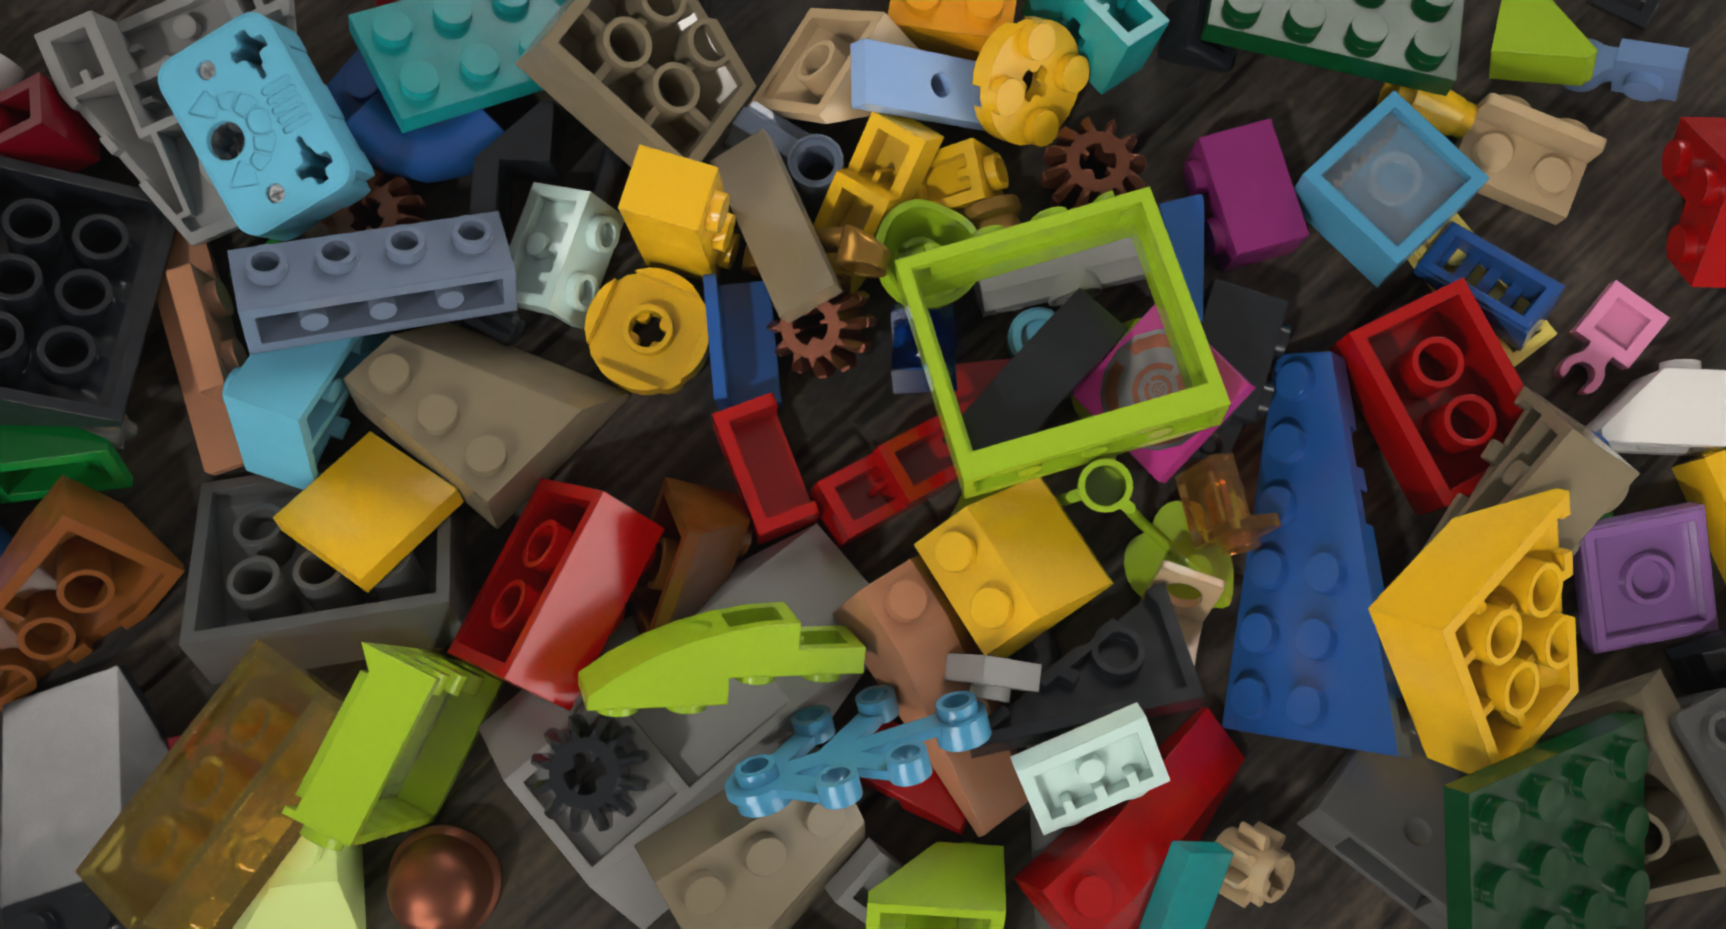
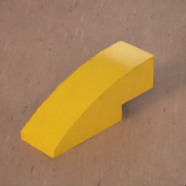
M872 112L848 168L836 171L813 224L814 228L842 227L843 224H849L876 238L877 230L889 211L905 201L913 200L936 156L944 136L914 119ZM826 253L836 275L846 274L852 277L850 294L857 292L866 277L840 270L835 265L838 253Z

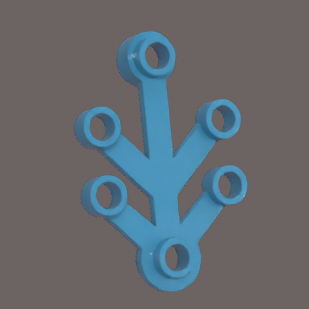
M885 684L874 685L863 689L856 695L855 701L859 713L836 735L830 708L826 705L807 706L792 715L791 723L794 734L773 754L754 755L736 765L734 772L727 778L724 784L727 799L730 803L737 805L741 815L749 818H759L782 810L791 800L821 803L822 807L831 810L849 807L859 801L863 795L859 777L888 780L892 784L901 787L919 784L928 779L933 771L927 747L922 742L936 737L938 746L950 752L968 751L983 745L992 734L986 706L977 700L973 692L955 691L945 694L936 701V711L933 715L874 733L882 724L896 718L900 712L894 688ZM831 739L818 752L807 755L815 745Z

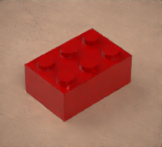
M1464 277L1349 332L1326 350L1345 358L1351 397L1416 516L1449 506L1457 493H1462L1465 496L1471 495L1490 463L1480 457L1491 439H1494L1503 444L1524 411L1514 404L1524 384Z
M541 478L447 653L513 686L571 711L578 696L581 695L578 686V672L598 659L609 636L621 625L625 615V605L638 579L653 563L656 545L665 528L604 491Z

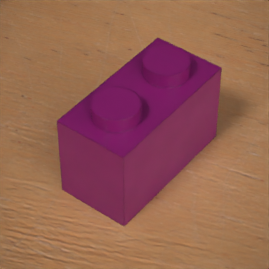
M1271 118L1198 138L1186 158L1187 162L1183 164V177L1190 196L1203 195L1205 217L1204 245L1211 256L1217 255L1222 272L1293 253L1309 236V232Z

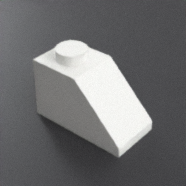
M1695 359L1663 361L1659 363L1658 371L1633 380L1586 427L1603 436L1616 453L1701 456L1725 449L1726 370L1702 369L1701 361Z

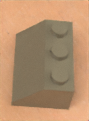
M1661 669L1600 688L1569 703L1534 746L1617 710L1644 716V743L1649 751V762L1644 774V808H1646L1649 814V829L1645 837V872L1650 880L1649 894L1645 904L1725 887L1726 816L1669 724V717L1682 710Z

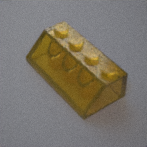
M257 639L77 867L75 872L126 929H232L302 836L300 831L304 824L282 814L285 806L300 803L302 798L295 794L338 714L345 697L268 644Z

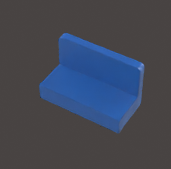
M716 273L703 274L713 395L719 410L722 411L768 393H773L778 407H783L778 354L774 353L777 347L776 333L766 329L769 322L774 321L773 306L770 303L772 300L764 282L756 281L720 285Z

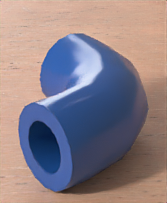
M379 93L369 99L346 122L361 151L365 153L374 168L382 171L385 175L398 176L403 179L427 184L467 177L473 174L474 158L506 131L483 108L402 133L385 99Z

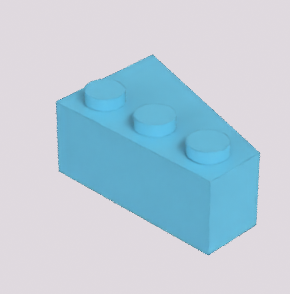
M393 331L250 354L242 367L234 368L225 381L222 398L228 411L246 471L302 490L318 478L322 473L318 472L317 464L330 436L343 440L351 423L348 419L340 417L350 396L343 378L388 339Z

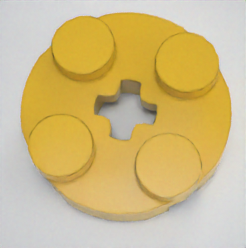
M1024 16L1026 19L1017 24L1006 22L998 27L983 45L975 63L972 85L980 87L982 107L974 105V109L979 123L991 136L1020 146L1033 144L1044 147L1054 141L1059 128L1069 116L1078 92L1087 84L1090 68L1087 59L1079 55L1075 39L1062 24L1041 17ZM1027 71H1031L1033 73L1032 83L1026 92L1027 85L1023 81V77Z
M648 267L635 270L636 274L626 275L618 281L614 278L597 292L586 314L584 330L592 358L604 376L614 385L625 391L639 395H655L660 393L668 395L678 392L684 387L686 382L699 373L710 353L706 306L690 282L680 275L665 269ZM652 316L660 318V329L665 333L662 341H653L649 347L639 346L641 338L633 332L634 326L637 322L647 325Z

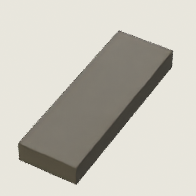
M762 128L712 159L710 162L712 166L719 168L724 191L730 194L729 205L736 216V221L779 317L789 324L842 293L843 289L773 138Z

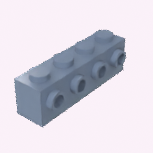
M499 211L227 250L237 310L249 354L517 311L516 270Z

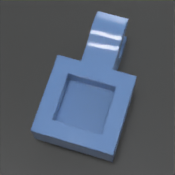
M1622 38L1619 47L1604 45L1597 40L1588 39L1598 50L1592 79L1582 86L1563 85L1571 91L1586 92L1597 88L1604 82H1612L1611 91L1624 93L1634 100L1655 101L1663 99L1676 101L1683 82L1690 48Z

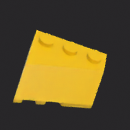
M1555 488L1452 518L1368 608L1427 758L1471 774L1518 754L1535 745L1579 692L1575 617L1562 614L1561 596L1563 581L1573 575L1572 550L1559 547L1558 518L1564 519L1570 515V492L1568 490Z

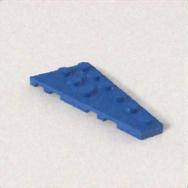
M1331 351L1283 354L1279 360L1275 359L1272 382L1275 384L1267 413L1222 727L1235 731L1413 759L1409 734L1401 732L1396 698L1402 697V693L1368 610L1370 605L1384 591L1374 527L1366 524L1361 494L1367 492L1364 469L1356 466L1351 435L1357 427L1345 358Z

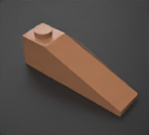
M921 555L909 559L859 590L832 613L839 625H846L866 647L865 665L879 685H890L894 688L900 710L898 715L904 724L933 715L936 711V701L945 694L955 691H970V684L944 680L947 653L983 655ZM977 699L985 704L988 716L1002 706V703L999 701ZM936 737L922 742L927 747L932 767L978 837L987 834L1029 802L1010 759L1011 756L1017 754L1016 749L971 758L970 750L950 752L941 749L938 746Z

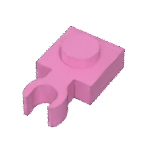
M1615 280L1609 283L1569 332V334L1584 345L1577 353L1563 358L1557 364L1553 377L1556 379L1563 378L1569 372L1571 366L1579 364L1586 369L1588 378L1577 394L1581 396L1594 392L1604 380L1605 367L1608 362L1620 370L1630 368L1670 317L1619 281Z

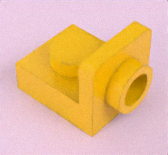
M973 137L940 148L913 199L936 202L960 213L966 207L978 201L1004 195L1003 189L1008 188L1009 185L1005 163L998 152L994 153L992 149Z

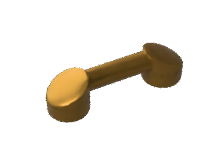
M843 224L842 227L814 228L825 252L838 253L835 265L840 270L869 278H880L887 275L891 252L876 238L849 224ZM746 245L741 269L751 276L762 279L748 245Z

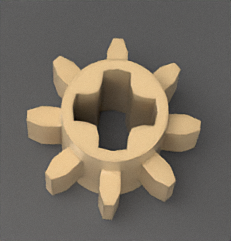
M1243 821L1240 823L1239 829L1237 827L1225 829L1215 842H1218L1234 853L1219 894L1243 908L1249 902L1261 907L1264 901L1273 903L1279 900L1289 888L1295 870L1294 861L1290 857V853L1281 849L1286 836L1260 821L1254 827Z

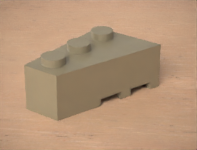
M1524 386L1514 402L1516 406L1524 410L1503 444L1494 439L1490 440L1480 456L1490 463L1488 469L1470 497L1457 493L1423 549L1454 517L1559 488L1570 492V515L1564 519L1558 518L1559 547L1572 550L1573 557L1580 547L1581 539L1604 513L1611 512L1622 503L1629 491V485L1640 473L1586 426Z

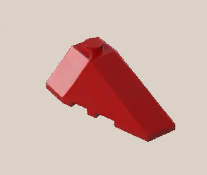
M1201 707L1158 746L1170 782L1149 790L1139 798L1125 800L1086 817L1076 825L1070 826L1013 877L1051 929L1139 928L1171 842L1173 840H1201L1245 760L1243 754L1209 708Z

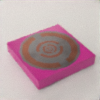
M1155 304L1072 394L1093 416L1186 389ZM1209 344L1231 403L1222 421L1223 423L1256 387ZM1220 425L1132 450L1129 453L1157 481L1166 483Z

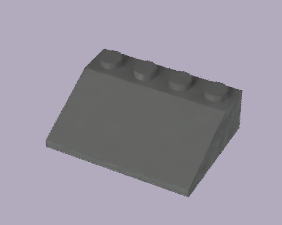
M401 451V452H403L404 454H406L407 456H409L410 458H412L413 460H415L416 462H418V461H417L414 457H412L407 451ZM335 462L317 465L318 472L323 473ZM258 474L201 483L179 646L212 685L366 660L361 641L423 649L451 646L472 607V586L462 504L367 593L281 531L273 519L281 509L303 491L302 489Z

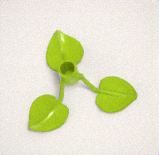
M1141 318L1132 319L1130 321L1123 323V325H1125L1128 328V330L1124 334L1122 339L1131 331V329L1140 321ZM1071 395V401L1077 415L1081 419L1092 417L1093 415ZM1117 455L1091 462L1080 473L1077 489L1055 496L1062 507L1082 501L1085 506L1096 512L1108 513L1121 509L1144 532L1134 537L1128 543L1124 553L1126 578L1132 589L1140 597L1143 596L1162 561L1167 560L1224 580V591L1213 608H1225L1230 605L1234 588L1232 557L1226 539L1215 520L1202 508L1194 504L1172 501L1163 505L1156 513L1153 522H1149L1136 508L1135 504L1129 500L1133 492L1132 476L1122 463L1116 461ZM1012 486L964 499L962 493L950 517L967 505ZM1173 583L1166 586L1167 591L1171 595L1180 599L1191 600L1201 596V593L1196 588L1187 584Z

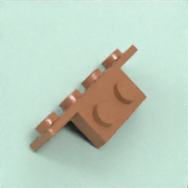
M176 231L157 304L204 471L216 476L244 466L228 411L222 398V392L230 372L236 367H242L248 356L237 338L231 317L234 313L233 303L228 290L220 279L210 242L198 247L191 246L183 235Z

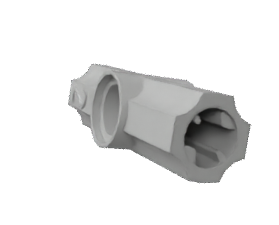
M1129 237L977 281L973 285V290L982 316L986 317L1046 302L1049 303L1050 307H1061L1079 288L1093 298L1103 292L1105 288L1143 280L1146 277L1132 239Z

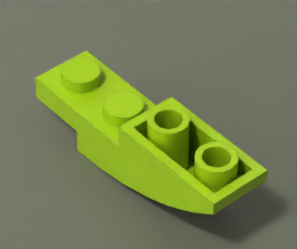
M784 601L745 604L700 613L643 633L608 651L578 672V686L586 710H596L604 716L627 717L637 713L639 708L663 707L674 713L696 714L705 711L707 706L728 705L730 678H735L738 682L748 685L770 684L778 676H801L812 682L829 683L839 680L841 674L864 673L866 647L846 625L801 626V622Z

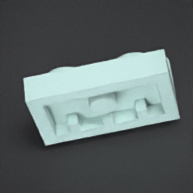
M533 182L509 246L516 270L517 308L553 315L572 327L583 329L588 308L600 289L613 250L619 241L620 231L624 223L621 213L591 191Z
M1138 702L1010 757L1043 835L1063 827L1076 825L1088 816L1125 800L1139 798L1149 790L1170 782L1147 717Z

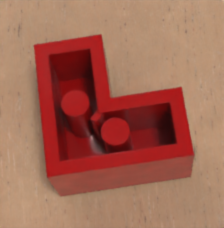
M1681 117L1674 138L1666 144L1662 154L1661 174L1686 200L1678 225H1675L1669 232L1666 244V257L1691 287L1726 288V118Z

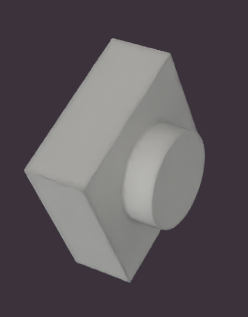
M947 653L944 680L970 684V692H973L977 699L1010 702L1011 690L1039 692L1042 664L988 655Z
M868 837L824 888L835 903L866 924L868 891L905 864Z

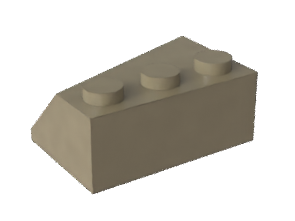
M566 0L515 63L631 168L639 144L701 162L757 87L718 20L709 18L698 0Z
M450 322L392 334L343 378L362 414L425 468L456 487L462 499L496 529L532 496L541 478L549 479L630 399V393L516 347L504 346L488 336L460 325H453Z
M815 745L807 755L818 752L820 748ZM724 789L638 842L634 847L681 929H790L824 892L826 884L866 841L865 821L856 803L846 808L831 810L822 807L821 803L791 800L785 808L772 815L749 818L741 815L737 805L728 801Z

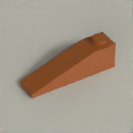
M63 474L26 518L0 557V712L3 709V705L19 700L37 688V680L68 660L75 664L93 652V644L121 626L128 630L145 619L185 572L184 564L123 503Z

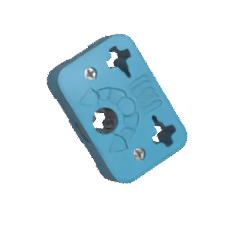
M247 12L237 16L167 59L161 65L158 72V85L236 225L241 231L249 235L288 241L313 228V225L340 209L347 208L364 198L371 191L366 181L374 177L375 174L368 158L361 151L344 121L345 117L327 85L322 82L308 57L307 50L299 36L293 30L257 12ZM244 136V137H245V141H244V143L241 145V144H240V140H241V138ZM242 146V152L238 155V149ZM328 158L332 159L333 161L329 165L326 162ZM327 175V177H328L329 179L326 180V181H323V178H322V177H324V176Z

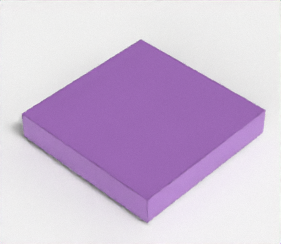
M1687 502L1599 519L1581 539L1580 547L1572 558L1584 650L1597 654L1719 629L1705 506L1703 504Z

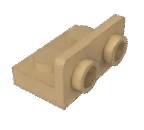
M1489 93L1477 104V114L1471 129L1462 138H1457L1455 146L1490 178L1477 193L1557 225L1567 218L1587 164L1603 152L1607 139L1590 132L1586 125L1577 120L1555 118L1533 109L1526 100L1518 96Z

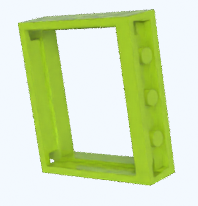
M1150 186L1115 196L1113 190L1097 197L1093 203L1070 210L1060 206L1048 208L1037 213L1028 222L1008 228L1002 225L986 226L973 232L966 240L941 246L938 243L924 244V252L895 260L899 292L964 499L1221 425L1231 405ZM1131 237L1186 389L973 451L924 297Z

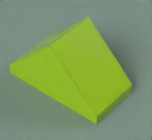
M1501 0L1491 49L1489 79L1582 86L1592 79L1598 50L1553 0Z

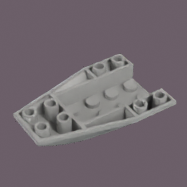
M816 523L734 564L730 578L695 615L745 604L784 601L801 622V626H837L839 623L832 613L859 590L869 585V583ZM634 615L624 619L618 629L609 636L598 658L640 635ZM864 663V672H865V670L867 669V666H866L865 663ZM863 673L841 674L839 680L829 683L812 682L801 676H778L770 684L748 685L738 682L735 678H730L728 705L707 706L705 711L696 714L674 713L666 709V707L639 708L638 712L634 715L612 717L613 724L609 738H612L624 726L631 725L636 730V734L633 740L624 747L626 753L629 754L643 749L648 750L650 759L642 764L630 766V774L645 776L650 780V785L645 791L624 789L634 800L637 810L633 815L626 817L618 813L611 806L613 827L602 832L595 826L591 813L582 831H570L568 820L571 807H568L557 818L549 819L544 814L547 805L556 797L553 790L541 795H534L531 791L532 783L549 778V770L536 768L531 764L532 755L535 753L556 754L544 737V733L549 728H557L570 738L568 729L569 716L583 714L591 732L593 722L599 713L596 710H586L582 695L578 696L571 711H568L527 691L521 690L484 721L478 729L504 782L589 887L640 929H646L665 913L669 907L634 845L723 791L725 781L734 772L736 765L742 760L759 754H773L794 734L791 717L798 710L811 705H826L830 708L833 717ZM587 752L585 753L586 765L576 769L577 778L580 784L591 781L589 790L597 791L595 780L600 776L606 775L605 766L602 760L590 762L592 753Z

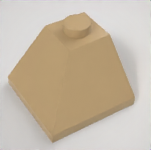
M810 8L750 104L756 101L783 118L823 124L867 117L872 112L851 107L850 44L866 38L914 49L918 48L885 12Z

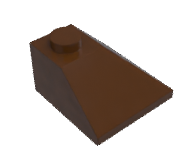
M664 478L650 520L665 529L656 545L653 563L640 576L628 599L640 635L673 621L695 615L730 578L737 556L743 557L748 551L753 532L752 522L736 493L673 478Z

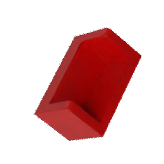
M773 393L762 395L712 414L713 430L740 500L752 522L753 533L758 545L817 523L820 515L816 501H811L778 419V404Z

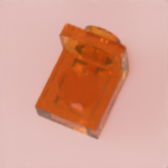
M1233 453L1212 454L1175 476L1194 549L1221 547L1223 555L1249 552L1262 545L1260 541L1261 536L1282 526L1278 513L1250 515L1244 486L1240 480Z

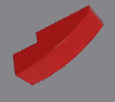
M981 393L958 404L962 415ZM938 415L877 446L870 455L818 481L808 493L811 501H816L820 511L819 518L839 549L895 519L959 481L949 448L942 441L944 432Z

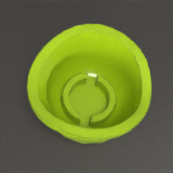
M913 199L897 205L884 217L876 234V239L883 243L891 252L887 275L879 278L883 287L896 301L903 304L897 284L895 260L924 252V244L938 243L941 246L966 240L977 229L963 215L936 202ZM975 282L924 297L928 310L939 309L952 304L965 295Z

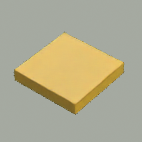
M370 431L281 509L273 519L281 531L368 593L464 501L456 487Z

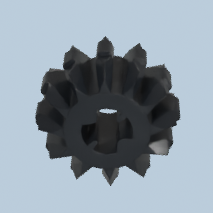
M574 714L568 718L570 738L557 728H549L544 733L546 742L556 754L535 753L532 755L531 764L536 768L549 770V778L532 783L531 791L534 795H541L553 790L556 797L547 805L544 814L549 819L557 818L568 807H571L568 820L570 831H582L591 813L595 826L602 832L613 827L611 806L618 813L626 817L634 814L637 806L624 789L645 791L649 788L650 780L642 775L630 774V766L648 761L650 755L646 749L636 750L629 754L624 750V747L633 740L636 734V730L631 725L624 726L612 738H609L613 724L612 717L598 714L590 732L588 722L583 714ZM587 752L592 753L590 762L602 760L605 766L606 775L600 776L595 780L597 791L589 790L591 781L580 784L577 778L576 769L586 765L585 753Z

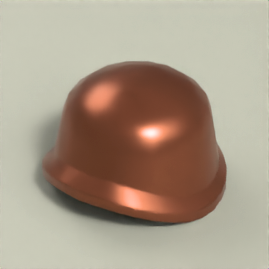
M444 824L419 829L401 842L392 857L388 871L387 888L390 910L399 924L406 929H477L488 919L499 902L503 885L502 867L493 848L474 832L462 827Z

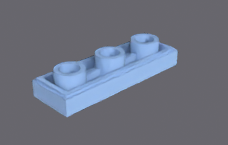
M866 38L850 44L851 107L853 109L985 131L979 123L974 109V105L982 107L980 87L972 85L976 61Z

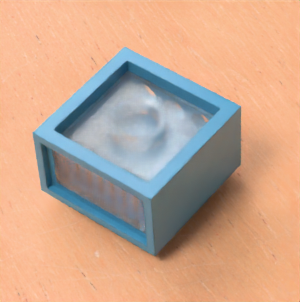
M1394 90L1302 174L1294 190L1304 219L1371 283L1379 287L1466 206L1490 178Z

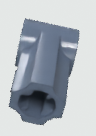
M753 101L747 107H743L732 122L729 136L725 141L726 149L732 148L763 128L773 138L802 203L810 208L820 209L836 171L845 168L844 156L840 146L828 136L807 133L756 101ZM815 164H824L833 169L822 180H810L803 176V173Z

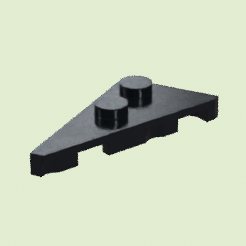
M1165 582L1153 585L1146 591L1145 599L1117 621L1114 618L1110 619L1096 631L1095 637L1089 643L1076 646L1043 672L1040 676L1039 692L1028 691L1009 707L1003 704L988 716L992 731L991 737L983 745L970 750L971 758L1046 742L1138 702L1147 719L1202 707L1205 695Z

